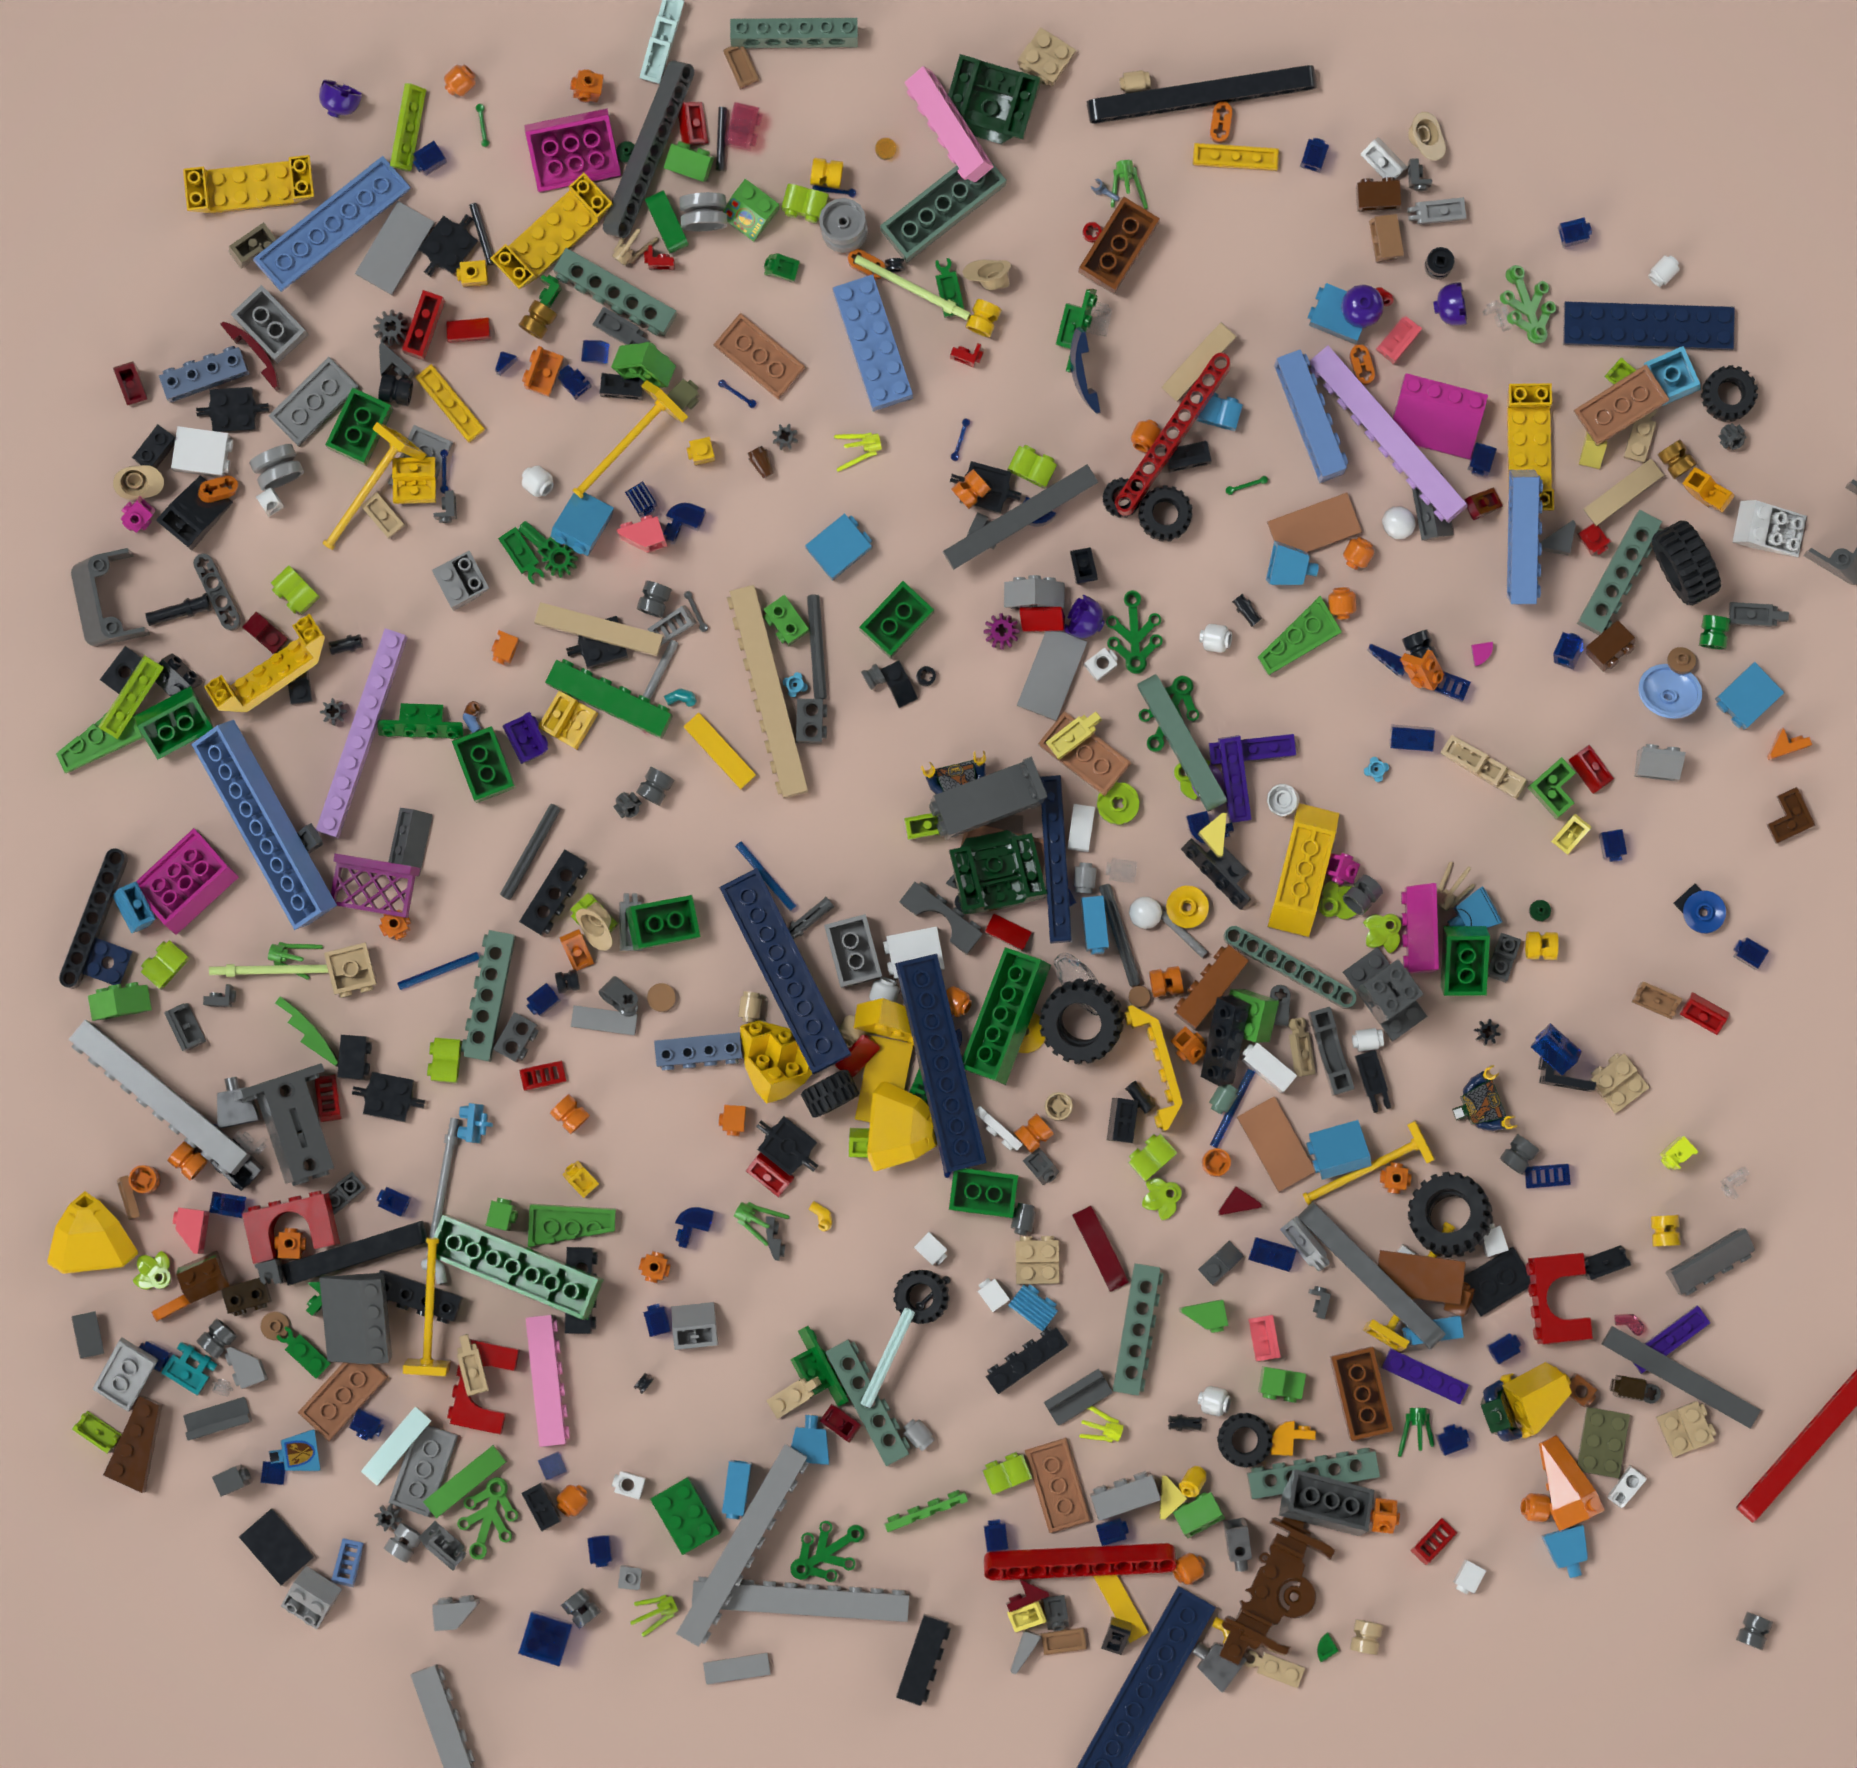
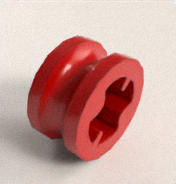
M1089 222L1083 228V238L1093 243L1097 240L1102 230L1096 222ZM1092 227L1093 230H1098L1095 237L1086 234L1089 231L1088 228Z

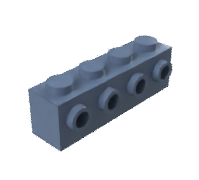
M231 346L223 349L221 354L215 355V353L205 355L201 361H188L183 364V367L176 370L174 367L166 369L162 375H159V379L166 398L171 403L250 375L241 349Z
M740 1032L654 1041L656 1066L661 1067L662 1071L674 1070V1065H683L684 1069L695 1068L696 1063H704V1066H715L717 1061H725L726 1064H736L738 1059H743Z

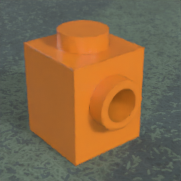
M724 1105V1113L719 1114V1126H723L722 1131H727V1135L740 1136V1132H745L746 1106Z

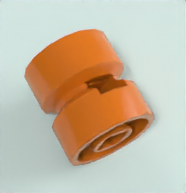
M974 469L964 477V482L959 481L951 488L968 509L978 502V497H984L991 490Z
M1179 966L1169 967L1164 972L1161 969L1149 971L1154 998L1166 996L1167 992L1171 995L1184 993ZM1165 979H1171V984L1166 985Z
M570 1094L565 1096L550 1111V1114L557 1121L563 1122L562 1126L570 1134L575 1132L590 1116L583 1107H577V1101Z
M1037 1113L1028 1120L1027 1126L1022 1125L1014 1132L1031 1154L1040 1147V1141L1046 1142L1054 1135Z
M184 1141L170 1155L167 1161L176 1169L181 1168V1173L191 1181L199 1174L209 1160L203 1157L200 1152L195 1153V1148Z
M1219 1148L1207 1151L1202 1158L1203 1170L1211 1176H1221L1231 1166L1229 1154Z
M146 1165L135 1167L130 1172L128 1178L131 1188L139 1193H152L159 1187L161 1182L158 1170Z

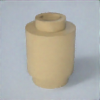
M1143 70L1123 73V77L1119 78L1120 89L1125 90V93L1146 91V89L1151 88L1149 72H1143Z
M743 991L738 1017H742V1022L751 1023L755 1019H760L762 1003L760 993Z

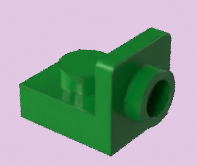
M778 253L771 254L765 260L764 275L776 276L793 282L795 281L800 261Z
M542 275L540 277L541 282L548 285L549 288L543 289L539 299L542 304L551 308L562 288L558 284L560 281L555 277Z

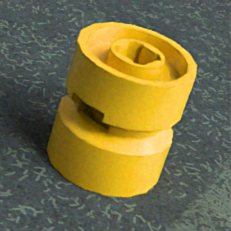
M814 157L810 185L822 186L827 184L829 188L840 189L844 162L831 160L828 163L826 159Z
M977 299L972 309L974 315L969 316L965 327L978 335L989 338L995 327L993 322L998 320L1002 309L988 301Z
M1527 931L1525 941L1526 959H1539L1540 956H1543L1544 960H1557L1558 933L1545 932L1541 935L1540 932Z
M1679 1215L1651 1216V1228L1655 1230V1233L1652 1234L1653 1247L1681 1245L1680 1233L1676 1231L1679 1227Z

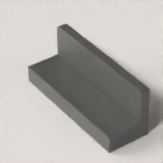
M1417 487L1414 490L1412 489L1421 540L1452 536L1454 533L1451 521L1447 523L1444 519L1441 522L1433 513L1436 510L1430 503L1427 506L1420 498L1422 493Z
M400 808L389 863L418 867L421 872L432 814L414 809Z
M1097 1369L1051 1397L1044 1404L1056 1424L1060 1426L1112 1394V1390L1101 1371Z
M245 1397L183 1416L187 1432H185L187 1441L252 1421Z

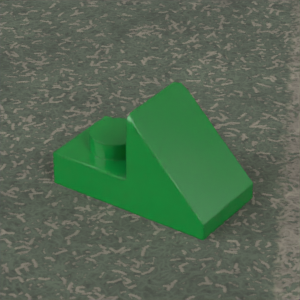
M308 1282L320 1294L318 1297L314 1295L307 1302L309 1307L306 1311L311 1316H315L322 1308L320 1282Z

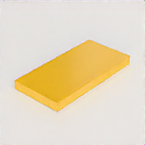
M871 1035L880 1046V1050L865 1065L855 1120L870 1122L872 1095L882 1081H886L903 1090L905 1089L913 1045L908 1044V1042Z

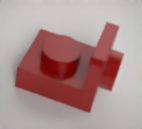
M648 245V251H644V264H648L649 270H675L674 257H670L669 254H658L657 257H654L653 245Z
M977 343L973 354L965 347H953L950 359L974 368L976 362L980 363L984 351H981V344Z
M1593 523L1577 534L1591 555L1596 552L1600 555L1609 549L1607 545L1610 544L1611 540L1610 538L1607 539L1599 525L1595 526Z

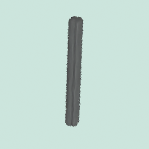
M813 594L807 596L814 699H826L820 596Z
M554 804L549 805L500 893L502 897L508 900L512 898L560 812L558 806Z
M1101 885L1099 887L1101 896H1104L1105 909L1129 985L1131 987L1137 986L1141 981L1111 885Z

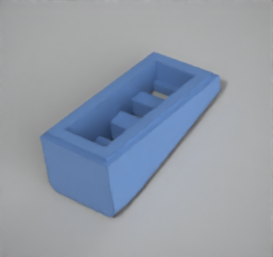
M342 1539L332 1576L333 1583L354 1587L364 1543ZM345 1548H354L357 1549V1552L354 1553L350 1551H345ZM349 1556L355 1558V1560L350 1561L343 1559V1557ZM342 1564L352 1566V1570L341 1568ZM339 1574L350 1575V1578L339 1577Z

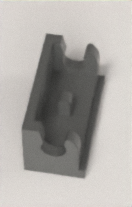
M183 1003L164 1012L182 1051L186 1052L206 1042L188 1003Z
M281 1259L254 1264L255 1269H258L260 1281L263 1284H266V1282L271 1284V1279H273L275 1284L286 1283Z
M96 1311L72 1316L71 1319L80 1359L104 1354Z
M436 1521L418 1537L423 1545L452 1571L466 1556V1552L462 1551L464 1545Z

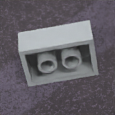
M262 285L231 313L232 317L277 364L308 336L306 330Z
M866 914L824 925L841 988L882 977Z
M1144 1471L1135 1474V1479L1127 1481L1123 1478L1114 1481V1486L1106 1488L1105 1485L1094 1488V1493H1091L1090 1497L1098 1520L1100 1521L1161 1500L1153 1475L1151 1473L1147 1474Z

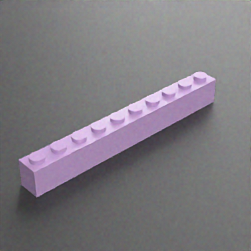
M1328 345L1309 361L1311 366L1310 372L1314 373L1316 379L1319 377L1325 382L1323 387L1330 395L1336 394L1339 398L1337 403L1344 411L1347 408L1353 414L1351 419L1357 426L1361 424L1366 429L1364 433L1370 441L1376 440L1380 445L1378 450L1385 458L1391 457L1394 461L1392 466L1399 474L1405 473L1408 477L1406 482L1413 490L1416 487L1422 493L1420 498L1427 506L1430 503L1436 509L1433 513L1441 522L1445 519L1449 523L1468 507L1467 503Z
M384 629L316 831L337 839L340 837L377 729V722L380 720L407 641V636Z

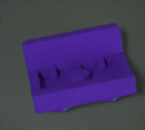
M530 712L502 726L521 764L543 755L548 750V741L544 735H541L538 729V721Z

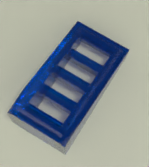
M1374 644L1368 646L1367 651L1398 677L1401 678L1405 670L1400 656Z
M1444 672L1443 677L1446 680L1443 688H1439L1438 684L1434 692L1462 703L1471 682ZM1450 680L1454 681L1451 691H1447ZM1458 684H1461L1462 687L1459 694H1455Z
M1569 1164L1527 1167L1524 1171L1526 1188L1570 1185ZM1561 1168L1563 1181H1559L1558 1169ZM1549 1169H1553L1554 1182H1550ZM1540 1170H1544L1545 1183H1541ZM1532 1171H1536L1537 1183L1535 1184L1532 1182Z

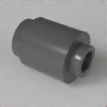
M1018 1203L1017 1208L1014 1209L1011 1228L1015 1229V1234L1027 1236V1232H1032L1036 1213L1034 1211L1035 1206Z

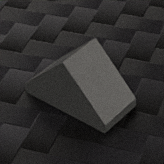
M1572 520L1541 541L1542 551L1569 555L1575 531V521Z

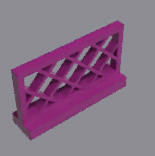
M334 854L333 862H336L331 895L337 906L408 918L415 876H419L420 868ZM342 868H347L352 875L345 882L341 878ZM363 872H367L371 880L363 885L358 876ZM386 875L390 883L382 888L377 880L381 876ZM402 878L408 879L407 888L401 892L396 883ZM355 880L360 888L351 894L347 885ZM374 883L379 892L370 897L366 888ZM393 886L398 895L389 900L385 892ZM344 889L348 898L343 902H337L338 892ZM363 892L367 901L360 906L356 902L355 897ZM382 895L387 904L378 909L373 901ZM400 898L404 903L402 913L397 912L392 905Z

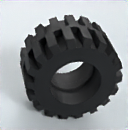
M1728 365V367L1723 366L1715 370L1707 378L1702 387L1701 398L1704 399L1702 402L1703 406L1708 408L1706 410L1708 414L1712 413L1715 419L1721 418V421L1726 422L1730 420L1732 422L1744 417L1754 407L1755 400L1758 397V393H1756L1758 386L1754 384V377L1748 375L1749 371L1746 370L1744 372L1740 366L1734 368L1733 365ZM1725 382L1735 384L1741 392V400L1735 405L1724 403L1718 395V387Z
M1163 485L1161 488L1155 487L1154 490L1149 491L1143 497L1139 507L1138 518L1140 526L1143 527L1146 534L1150 535V538H1156L1162 542L1164 540L1172 541L1174 538L1181 537L1187 531L1193 514L1192 504L1190 505L1188 496L1186 497L1182 490L1178 491L1177 487L1172 486L1170 488L1168 485ZM1168 502L1176 507L1178 517L1173 524L1162 525L1154 519L1153 509L1158 503Z
M841 1070L806 1088L800 1095L812 1118H816L853 1100L860 1092L849 1071Z
M914 1270L902 1276L903 1278L897 1282V1287L894 1288L893 1292L895 1293V1297H893V1301L896 1303L895 1308L900 1312V1315H902L904 1308L913 1310L915 1314L911 1322L916 1324L933 1322L947 1310V1303L950 1299V1296H948L949 1289L946 1287L944 1279H941L938 1274L929 1270ZM918 1284L929 1286L933 1292V1302L930 1307L924 1310L916 1309L910 1302V1291Z
M1237 1413L1222 1423L1223 1425L1218 1431L1217 1442L1219 1451L1227 1461L1235 1466L1248 1468L1263 1462L1265 1457L1269 1455L1270 1448H1272V1433L1269 1426L1260 1417L1251 1413ZM1242 1427L1251 1428L1256 1433L1258 1439L1256 1447L1248 1453L1237 1451L1232 1444L1234 1432Z

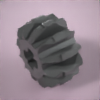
M391 310L390 316H388L383 311V319L376 317V321L380 324L373 325L375 330H379L375 333V337H381L380 342L386 343L388 340V345L391 347L393 346V340L400 345L401 341L399 338L406 339L407 335L403 332L409 331V327L404 326L408 323L407 318L402 319L403 314L401 312L395 316V311ZM388 325H390V326H393V325H394L395 328H396V330H395V331H393V330H390V331H389L388 328H387V326H388Z

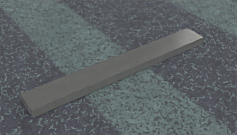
M1087 464L943 551V554L954 570L1097 484L1098 481Z
M1611 1326L1601 1344L1750 1429L1761 1411Z

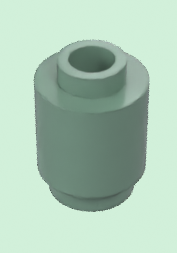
M1230 1084L1218 1086L1209 1101L1212 1104L1211 1109L1221 1115L1223 1112L1228 1113L1237 1098L1236 1093L1238 1089Z

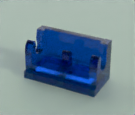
M1391 724L1390 748L1433 751L1434 728Z
M1551 1023L1535 1037L1536 1040L1531 1044V1048L1561 1075L1578 1062L1582 1052Z
M1254 1237L1248 1260L1290 1272L1297 1249Z

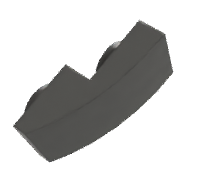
M1504 933L1500 934L1488 967V977L1505 983L1508 981L1521 939Z
M353 1172L349 1173L327 1192L330 1196L334 1215L366 1188Z
M766 1216V1223L769 1225V1228H766L768 1245L774 1260L780 1261V1257H784L785 1244H781L782 1239H773L774 1234L778 1235L779 1222L775 1221V1217Z

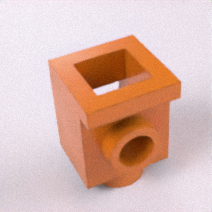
M498 630L497 635L500 639H496L491 651L494 652L492 661L504 665L505 662L510 664L520 640L515 636Z

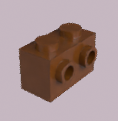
M1393 177L1382 178V181H1373L1371 178L1361 179V182H1357L1356 185L1357 212L1399 210L1401 207L1400 180H1395Z
M1617 620L1586 646V655L1604 672L1607 668L1612 669L1619 662L1618 659L1624 654L1627 656L1634 650L1635 637Z

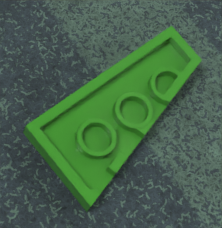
M1319 596L1257 658L1269 676L1339 635L1342 631L1323 599Z
M104 714L100 720L89 726L79 737L77 736L58 751L56 755L64 773L67 774L144 738L137 727L134 716H132L119 738L116 739L98 727L106 715Z
M530 1204L528 1247L615 1231L616 1208Z
M958 1489L948 1493V1498L940 1501L939 1497L927 1502L928 1506L921 1509L919 1505L907 1510L908 1514L900 1517L898 1513L888 1517V1522L884 1523L887 1532L911 1524L915 1520L929 1517L935 1514V1512L950 1509L958 1503L968 1502L965 1491L960 1493Z

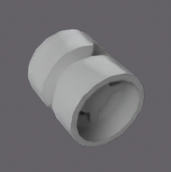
M400 1522L394 1531L395 1537L388 1540L384 1549L399 1560L407 1563L414 1553L413 1547H418L421 1542L418 1538L421 1534ZM403 1537V1538L407 1539V1540L410 1541V1542H409V1544L407 1545V1544H405L404 1542H402L400 1539Z

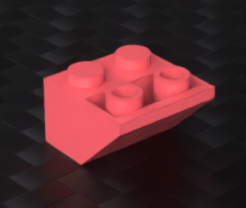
M648 515L640 519L641 522L635 524L632 521L620 525V529H617L621 540L647 553L667 547L657 516Z

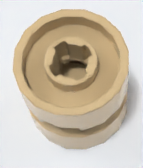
M1056 1092L1047 1098L1044 1108L1048 1117L1059 1121L1064 1120L1070 1115L1073 1104L1068 1095Z
M1356 1619L1353 1630L1356 1636L1352 1637L1350 1650L1377 1655L1380 1644L1377 1638L1381 1637L1383 1625Z

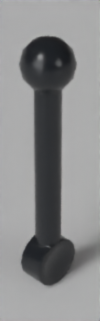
M948 1276L942 1278L946 1285L951 1281ZM933 1292L922 1302H917L916 1308L923 1310L925 1304L933 1297Z

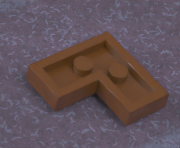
M1797 787L1776 796L1785 816L1767 824L1775 844L1815 826Z

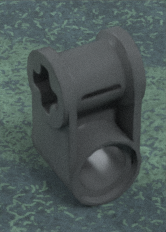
M613 976L598 991L602 999L612 1005L622 1015L630 1017L638 1011V997L636 993L629 989L618 977Z
M1276 985L1271 989L1270 998L1278 1000L1275 992H1279V989L1286 993V997H1282L1279 1000L1274 1025L1288 1026L1290 991L1284 985Z

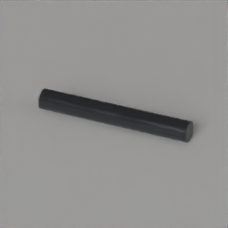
M719 107L716 171H724L727 107Z
M472 203L469 207L488 266L495 263L490 259L493 253L478 204Z

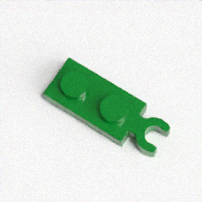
M946 258V267H941L939 261L936 260L935 267L941 273L935 276L939 296L947 301L951 300L957 303L956 306L964 309L956 271H949L951 269L950 258ZM943 311L944 318L957 316Z
M516 527L498 538L520 573L528 572V580L531 584H535L532 579L535 573L540 574L542 579L545 577L542 570L535 568L539 561Z
M286 1326L284 1329L288 1332V1337L282 1338L278 1334L276 1336L278 1341L287 1343L288 1346L285 1351L317 1379L331 1362L327 1361V1358L301 1334L295 1338L292 1329Z

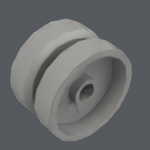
M704 192L680 197V210L685 212L681 216V229L687 231H712L727 227V214L721 211L726 208V195Z
M847 198L835 199L827 203L819 217L820 229L826 245L832 250L841 253L852 252L860 248L868 235L866 216L861 205Z
M292 444L274 447L250 460L249 463L253 472L260 474L257 481L262 491L270 487L274 489L285 485L304 473L301 463L299 461H292L297 455Z

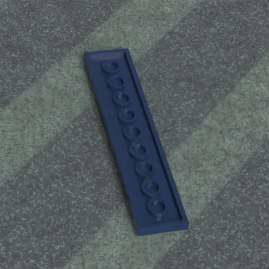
M758 868L720 886L719 888L812 1074L814 1075L851 1056Z
M936 953L895 963L944 1173L987 1163L938 955Z
M1177 1586L1076 1768H1127L1216 1608L1215 1606Z

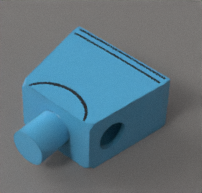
M1483 886L1454 907L1457 916L1447 921L1449 926H1486L1487 928L1502 923Z

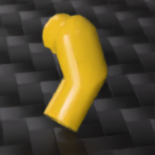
M813 1201L808 1210L818 1215V1228L821 1231H828L832 1226L831 1212Z

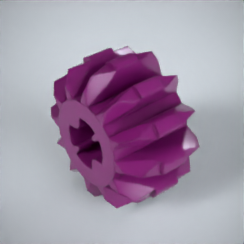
M1003 613L999 614V620L993 615L991 616L993 624L986 621L985 625L991 629H985L983 633L986 635L991 634L986 638V642L994 640L992 643L993 648L996 647L997 643H1000V650L1004 649V643L1011 648L1012 643L1010 639L1017 642L1018 638L1013 634L1020 633V629H1012L1018 622L1013 621L1009 623L1011 615H1008L1006 620H1003ZM1001 626L1005 631H1008L1002 637L995 631L996 629L999 630Z

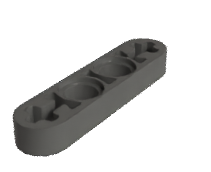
M207 554L197 555L193 562L194 568L222 626L229 631L236 630L241 624V619L214 561ZM200 559L209 560V563L206 564L209 571L214 569V572L206 574L202 566L198 567L201 563ZM210 577L218 579V586L212 589L207 586V580ZM219 596L227 598L228 602L225 607L221 608L216 605V599ZM232 607V610L228 612L232 618L236 617L234 625L226 624L225 622L228 621L225 613L221 615L220 612L227 611Z

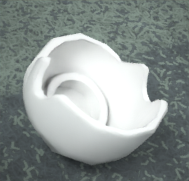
M1396 506L1391 507L1385 512L1382 524L1385 532L1390 537L1405 539L1413 533L1415 519L1407 508Z
M1279 784L1269 791L1267 804L1271 812L1283 817L1294 813L1298 808L1300 799L1297 791L1292 786Z
M1140 897L1131 904L1129 915L1135 926L1149 929L1154 928L1160 922L1162 909L1156 900L1150 897Z

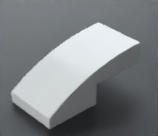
M1074 804L1067 849L1089 852L1095 807Z

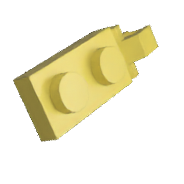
M1094 712L1088 718L1085 715L1079 716L1045 743L1060 760L1093 735L1096 731L1095 726L1102 721V718L1097 712Z

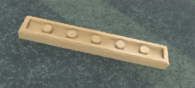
M542 602L539 604L534 621L537 625L657 657L663 640V635Z

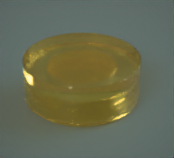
M890 138L878 140L875 145L876 155L882 160L893 158L896 154L895 142Z

